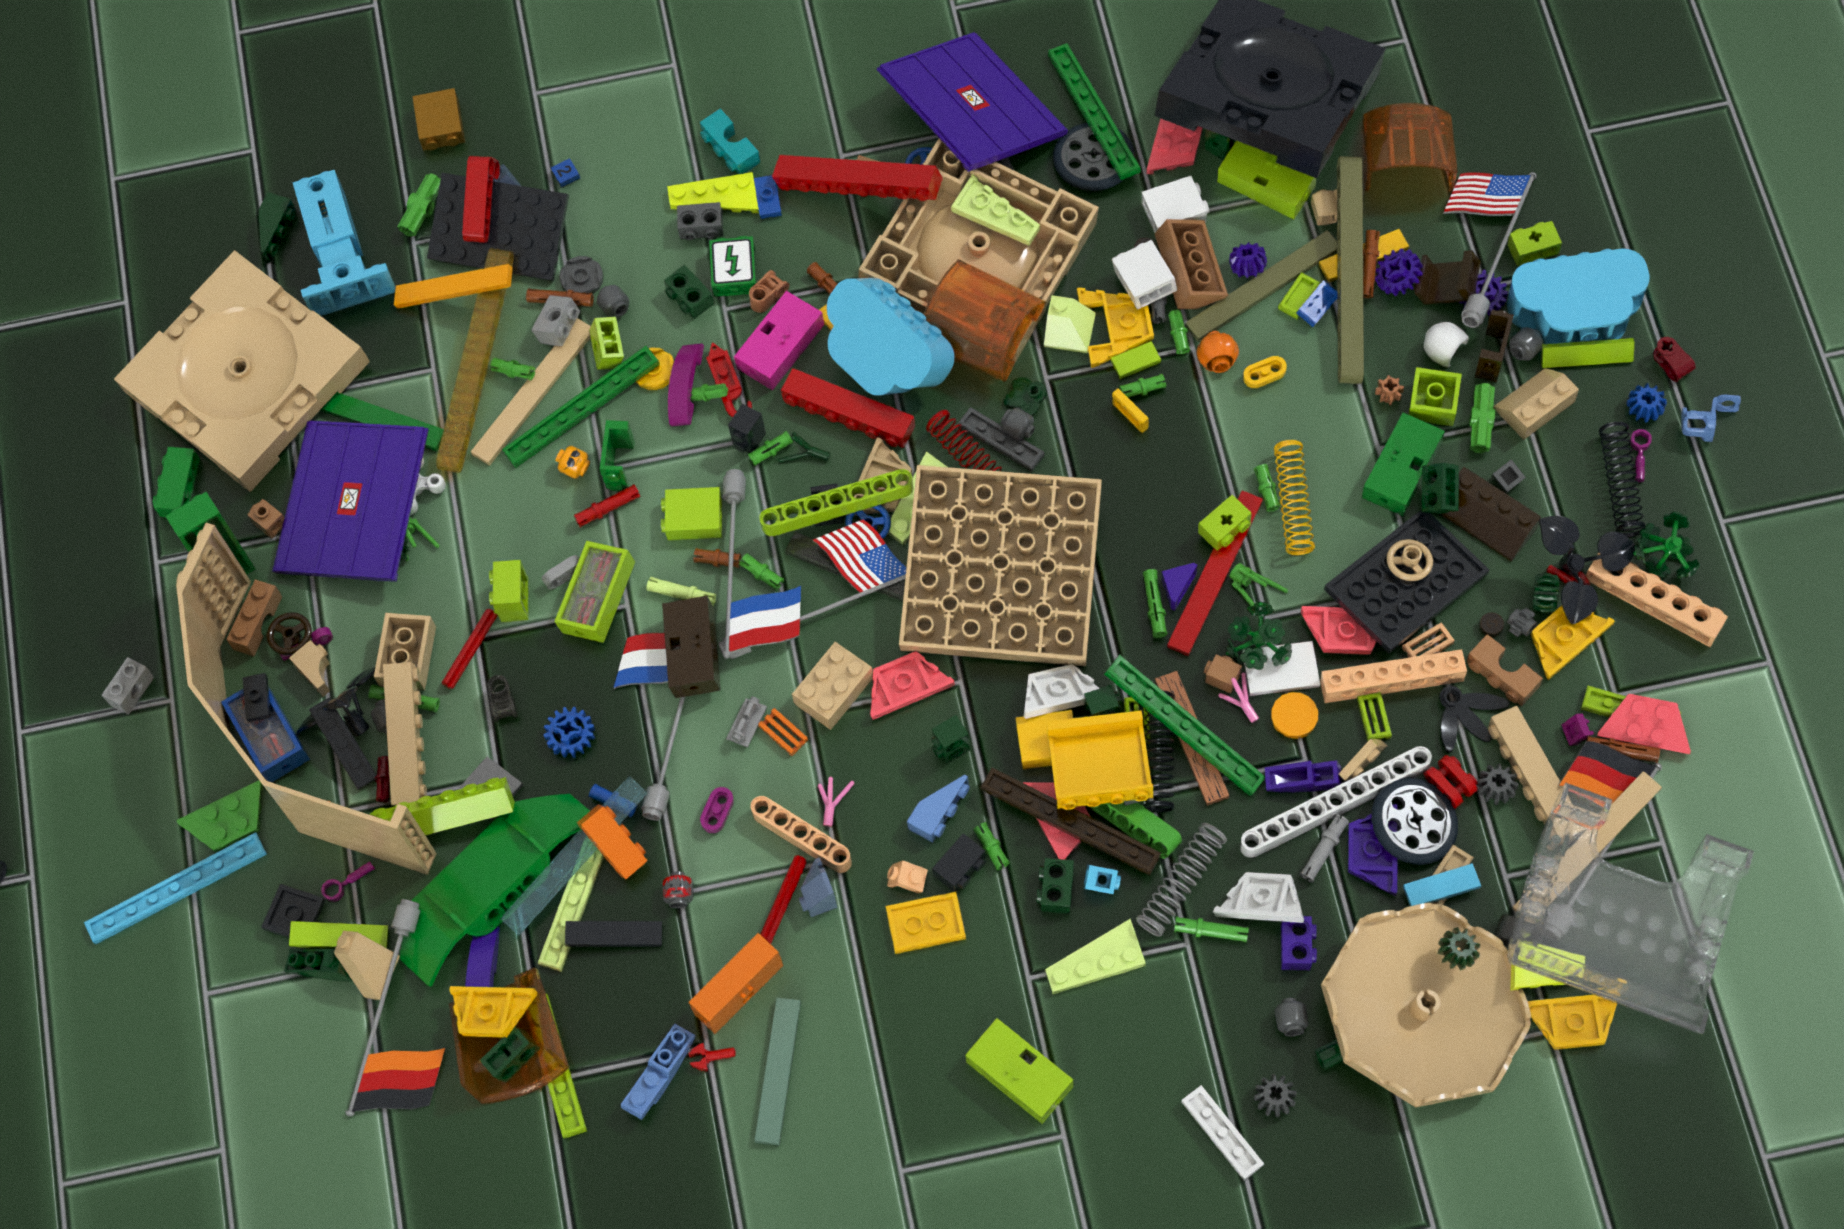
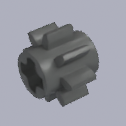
M1517 608L1507 621L1511 627L1509 632L1516 637L1522 636V634L1528 636L1537 624L1533 618L1535 613L1528 608L1522 609V611Z

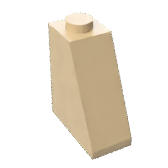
M343 931L337 941L334 954L363 997L380 1000L394 952L358 932ZM399 955L397 956V960H396V963H395V967H396V964H397L398 959H399V957H400Z

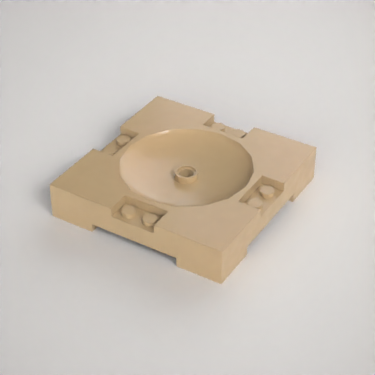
M939 138L923 165L936 166L943 177L936 200L920 201L911 198L903 200L882 235H879L860 266L859 278H879L891 284L899 296L910 301V306L914 310L955 329L957 335L1015 363L1045 313L1051 296L1055 293L1064 275H1067L1094 229L1099 207L1060 188L1057 192L997 162L967 172L963 167V163ZM972 174L984 186L988 185L992 188L993 192L1000 198L1004 197L1008 200L1012 207L1020 209L1040 224V230L1030 246L951 212V206Z
M234 250L190 297L192 303L164 333L159 330L114 380L127 395L156 418L158 417L216 463L220 469L251 492L279 462L280 458L278 455L307 425V421L311 420L336 392L341 394L370 361L358 344L315 311H311L296 300L281 285Z

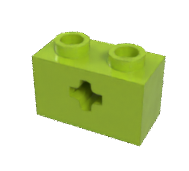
M1550 221L1546 223L1539 222L1533 227L1526 229H1516L1510 233L1507 245L1516 265L1521 266L1537 259H1544L1559 254L1562 242L1553 222Z
M616 317L594 318L589 332L597 370L614 369L621 364L624 358Z
M1231 495L1199 522L1198 533L1218 551L1223 546H1229L1234 540L1235 535L1239 532H1245L1250 527L1251 512Z

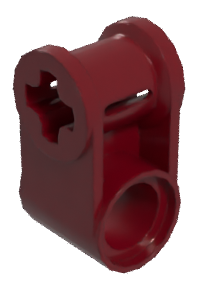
M1663 337L1658 341L1657 347L1653 352V358L1672 381H1679L1696 368L1693 359L1685 353L1673 338Z

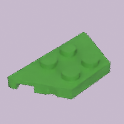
M258 780L176 821L182 828L186 829L195 838L217 853L247 836L259 832L260 796L263 785Z

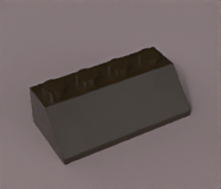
M1463 467L1459 472V511L1439 514L1511 562L1539 526L1538 520L1541 519L1540 515L1466 467Z

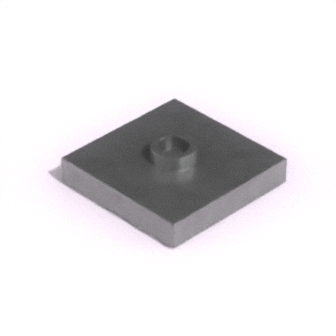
M487 756L457 790L463 789L469 784L478 785L485 783L491 778L500 779L506 777L514 797L523 787V784Z

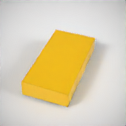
M1119 388L1112 393V404L1140 432H1145L1149 427V418Z

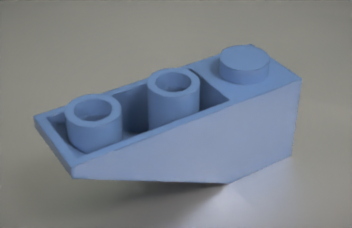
M963 775L921 800L907 820L908 830L932 843L936 836L939 838L945 830L946 825L944 824L948 817L952 818L958 808L956 804L959 799L965 798L970 789L968 776Z

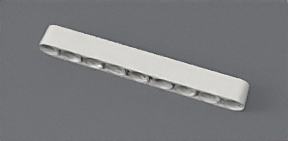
M1415 747L1246 831L1241 837V853L1248 858L1257 857L1333 819L1335 814L1341 815L1376 798L1383 787L1403 778H1416L1422 775L1430 766L1431 752L1425 747ZM1421 757L1425 760V763L1418 764L1414 761V758ZM1398 767L1403 769L1405 773L1397 774L1393 769ZM1380 778L1384 783L1377 785L1372 779ZM1354 788H1358L1363 793L1361 795H1355L1351 792V790ZM1334 798L1339 799L1342 804L1336 806L1330 800ZM1317 809L1321 814L1313 816L1309 813V810ZM1295 819L1300 825L1294 827L1289 825L1288 821ZM1268 830H1275L1279 835L1270 837L1266 832ZM1253 840L1258 845L1256 847L1251 848L1248 847L1245 844V842Z

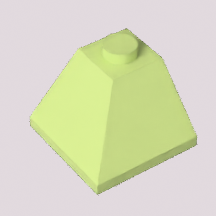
M1052 295L1047 315L1044 347L1088 354V346L1090 345L1096 313L1073 298Z

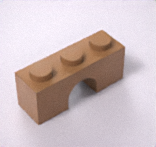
M255 579L226 639L233 650L255 656L264 637L261 633L263 620L266 615L274 616L282 599V595L276 586Z
M1487 634L1469 653L1467 659L1468 666L1473 672L1480 673L1487 678L1488 683L1492 687L1502 690L1511 702L1523 706L1540 687L1543 678L1526 664H1523L1515 672L1503 670L1499 665V661L1503 658L1505 648Z

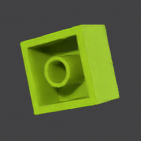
M1416 367L1408 415L1426 423L1453 426L1462 374Z
M521 560L493 562V570L489 571L490 584H493V591L489 592L490 605H493L494 614H498L501 622L529 620L528 576Z

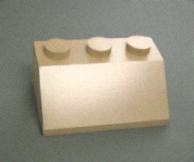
M1545 368L1497 403L1493 409L1524 440L1573 404L1579 389L1564 373Z

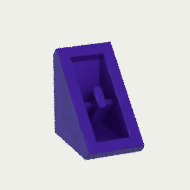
M1191 563L1162 571L1161 581L1171 610L1175 611L1197 575V564Z

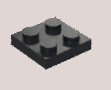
M280 884L261 928L290 939L291 921L317 922L326 900L322 897Z

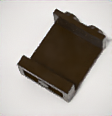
M1473 250L1464 251L1463 260L1458 262L1433 264L1427 254L1422 255L1421 264L1423 267L1420 270L1423 275L1418 276L1420 282L1415 284V295L1418 296L1424 305L1467 301L1469 296L1475 294L1480 260Z
M1491 310L1485 335L1500 338L1503 341L1500 353L1481 349L1474 378L1497 383L1514 315L1503 310Z

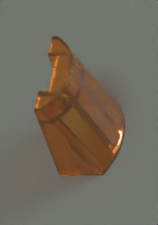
M1398 103L1382 106L1363 114L1365 191H1369L1372 172L1398 167H1427L1448 171L1449 191H1453L1458 171L1450 113L1426 104Z
M958 259L936 286L926 306L924 315L926 321L939 328L942 332L941 335L951 344L954 351V361L1006 382L1015 364L1012 358L1031 321L1037 322L1046 302Z
M536 967L515 975L514 983L502 987L534 988L538 992L515 1026L527 1031L540 1046V1049L506 1083L494 1078L480 1062L503 1037L461 1035L457 1026L458 1018L453 1008L455 1003H449L460 1083L481 1104L495 1103L526 1095L551 1083L569 1069L547 996Z

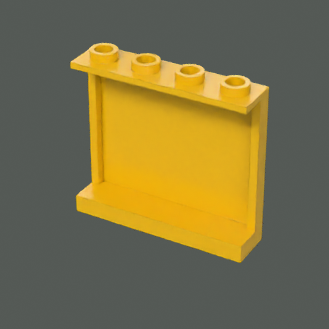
M1142 711L1047 721L1057 809L1071 810L1077 806L1087 805L1089 807H1096L1103 803L1121 804L1129 800L1145 801L1148 798H1153V784L1151 783Z

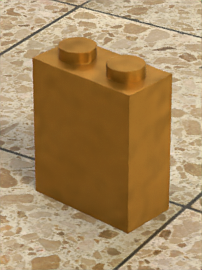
M455 88L412 96L418 137L423 151L465 143L459 99Z

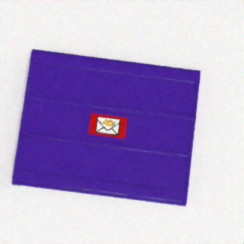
M975 32L881 64L877 68V71L963 163V167L967 172L1061 138L1068 132L1065 126Z
M307 421L272 571L278 574L397 582L398 567L429 429L418 426Z

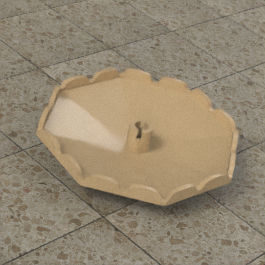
M1424 903L1406 907L1400 911H1381L1360 918L1321 983L1344 1063L1414 1107L1493 1092L1505 1075L1514 1054L1522 1044L1531 1025V1012L1523 989L1510 991L1511 952L1507 950L1498 937L1483 928L1472 927L1468 924V920L1444 905ZM1457 927L1461 933L1464 929H1468V935L1470 937L1476 935L1474 942L1480 944V948L1477 950L1480 953L1479 958L1475 960L1472 967L1466 966L1461 971L1457 965L1454 969H1450V962L1442 963V959L1445 956L1437 954L1440 948L1438 941L1444 938L1443 934L1448 930L1452 932Z

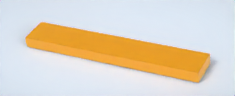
M505 264L397 285L395 288L394 306L403 308L511 287L513 267Z

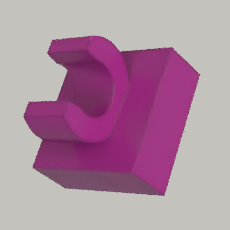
M1575 714L1561 724L1569 746L1578 745L1594 734L1593 731L1589 730L1587 724L1590 722L1584 718L1583 714Z

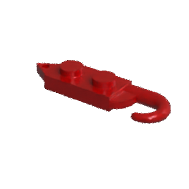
M712 342L709 356L706 359L715 384H725L728 387L727 396L721 397L726 412L729 416L734 417L737 411L732 401L739 398L742 394L741 385L728 351H724ZM748 401L747 406L752 408V403Z

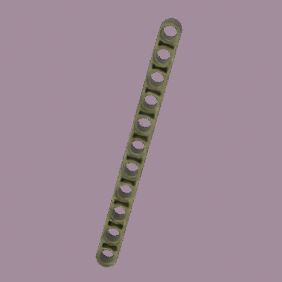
M1339 156L1337 162L1338 383L1362 384L1364 376L1362 157Z

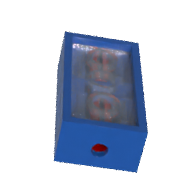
M269 688L271 718L249 723L245 716L244 691L242 689L221 701L260 773L268 782L272 783L309 761L310 758L271 689Z

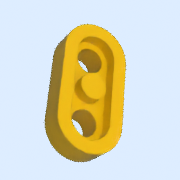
M1271 356L1246 367L1243 381L1250 388L1262 387L1283 378L1286 374L1287 364L1283 358ZM1276 368L1279 371L1273 372L1271 369ZM1255 376L1258 380H1252L1251 377Z

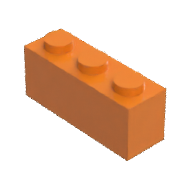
M598 804L580 819L577 824L620 877L627 879L648 861L644 857L646 851L638 842L634 844L630 840L629 836L631 833L623 824L620 826L614 820L617 816L608 806L604 808Z

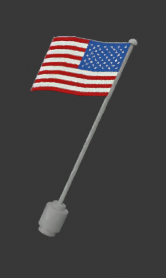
M1534 172L1528 175L1516 176L1462 173L1446 205L1443 214L1468 213L1485 216H1513L1481 293L1470 295L1463 309L1462 322L1468 327L1476 328L1484 321L1490 306L1489 300L1484 296L1530 186L1533 180L1537 178Z
M860 520L812 540L827 553L841 575L859 593L800 617V622L906 579L907 567L893 555L879 533L865 520ZM725 637L722 638L723 641L718 642L721 652L725 651ZM751 648L733 652L728 658L732 660L752 652Z

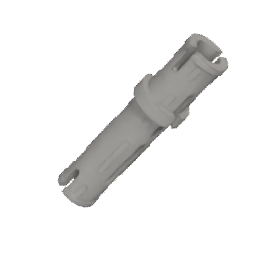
M1335 814L1327 831H1323L1321 841L1300 873L1303 879L1307 880L1309 878V882H1314L1315 877L1333 847L1337 846L1340 842L1339 837L1349 823L1345 817L1342 816L1340 819V815Z

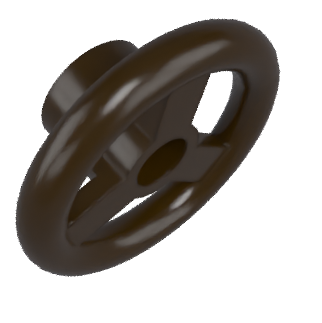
M284 613L275 618L269 625L267 630L268 644L273 651L279 654L292 655L310 641L312 634L311 624L305 616L299 613ZM288 619H295L301 622L294 627L280 625L281 622ZM303 630H305L304 637H302L300 633ZM274 631L282 634L284 648L276 644Z

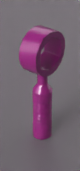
M1638 429L1632 433L1630 445L1634 450L1638 451L1635 468L1637 476L1635 480L1637 482H1644L1645 457L1643 451L1650 447L1652 437L1648 431ZM1641 435L1647 439V443L1640 445L1634 441L1635 437Z
M322 627L313 631L311 641L316 646L318 644L322 646L331 642L333 635L330 628ZM280 654L283 661L288 660L292 656Z
M369 861L353 873L347 875L346 880L341 883L335 879L327 880L321 887L322 895L329 902L339 901L344 895L343 886L348 883H354L375 868ZM333 884L339 886V893L333 897L327 895V888Z

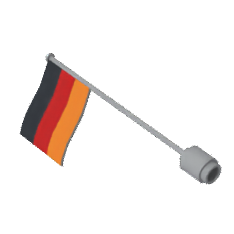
M1587 741L1558 786L1575 790L1603 805L1610 806L1643 771L1653 779L1657 771L1662 770V766L1659 763L1651 765L1637 761L1606 745ZM1614 839L1599 853L1568 904L1555 905L1542 924L1543 929L1541 932L1546 938L1554 942L1564 938L1576 919L1573 914L1574 911L1571 909L1572 905Z
M401 899L400 904L396 907L391 927L395 929L394 933L398 934V939L348 1111H345L347 1116H353L357 1111L377 1108L416 1109L429 1106L431 1103L446 1048L427 1052L388 1051L370 1054L403 936L408 937L409 933L415 932L420 915V904L410 900Z

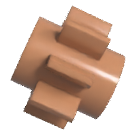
M1388 375L1384 381L1378 380L1375 394L1380 395V402L1384 401L1392 405V402L1395 400H1401L1402 395L1400 393H1403L1404 386H1399V378H1391Z

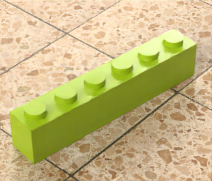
M504 777L500 779L491 778L482 784H469L463 789L455 791L446 790L437 796H424L414 802H401L398 804L406 806L423 833L429 835L513 812L515 801L507 779ZM397 805L388 809L378 808L370 813V815L391 821Z

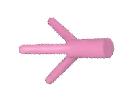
M1242 673V691L1236 679H1231L1241 702L1222 693L1218 696L1241 707L1250 722L1254 723L1259 717L1248 702L1246 674Z
M828 778V796L822 784H818V789L825 804L823 826L832 827L834 808L854 785V781H850L833 802V778Z

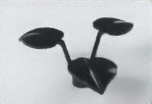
M1562 516L1544 517L1538 520L1544 547L1553 555H1563L1559 562L1561 570L1569 573L1570 577L1578 581V583L1574 581L1567 582L1561 592V603L1565 616L1571 624H1576L1591 615L1598 604L1596 590L1591 585H1583V580L1576 572H1580L1584 568L1585 562L1602 559V566L1605 570L1619 571L1625 568L1632 560L1635 544L1622 533L1607 532L1600 537L1597 543V550L1600 555L1583 558L1579 554H1572L1575 548L1573 543L1580 536L1577 525L1571 519Z
M375 667L363 671L354 677L346 686L347 690L330 700L323 707L324 710L343 708L346 712L343 716V721L354 737L363 734L370 727L362 716L364 713L360 708L356 691L359 685L366 682L374 674ZM352 698L357 712L355 711V709H348L350 707V702ZM312 714L298 728L296 732L298 737L301 731L317 723Z

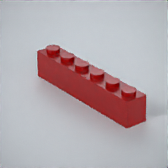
M792 368L781 389L782 398L786 404L804 408L805 411L813 415L819 414L824 416L830 422L844 424L850 430L864 432L870 438L876 439L879 437L893 447L899 446L904 448L915 428L913 415Z

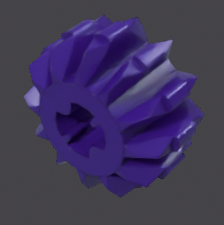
M1250 242L1246 245L1240 243L1239 247H1234L1232 253H1230L1229 263L1232 272L1236 273L1238 277L1246 276L1248 278L1251 275L1256 277L1257 273L1264 272V268L1267 266V256L1264 247H1259L1258 243L1253 245Z

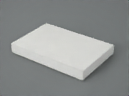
M1313 641L1291 644L1292 653L1290 660L1283 665L1279 664L1277 667L1272 662L1275 652L1269 647H1261L1264 652L1263 655L1267 657V662L1264 663L1263 669H1249L1246 667V663H1244L1249 695L1254 696L1320 687Z

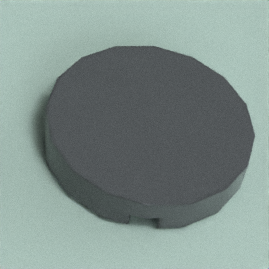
M588 256L574 257L568 260L567 264L561 268L559 279L564 291L574 290V292L594 294L603 284L604 275L600 264Z

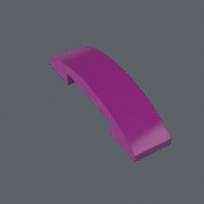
M702 343L683 345L674 360L668 388V418L671 427L691 425L694 404L690 401L695 368L697 365H701L704 350Z

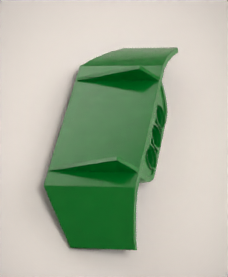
M571 794L549 795L514 802L513 812L498 816L411 900L420 904V915L415 932L409 933L408 937L403 936L399 959L428 986H433L447 955L466 933L472 936H483L491 933L545 881L550 869V856L548 853L561 841L582 830L577 822L589 813L590 810Z

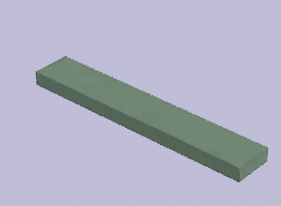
M776 998L755 1143L780 1146L801 1000Z

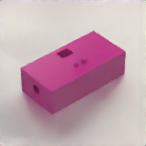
M786 291L735 354L734 359L737 369L773 391L824 326L823 313Z

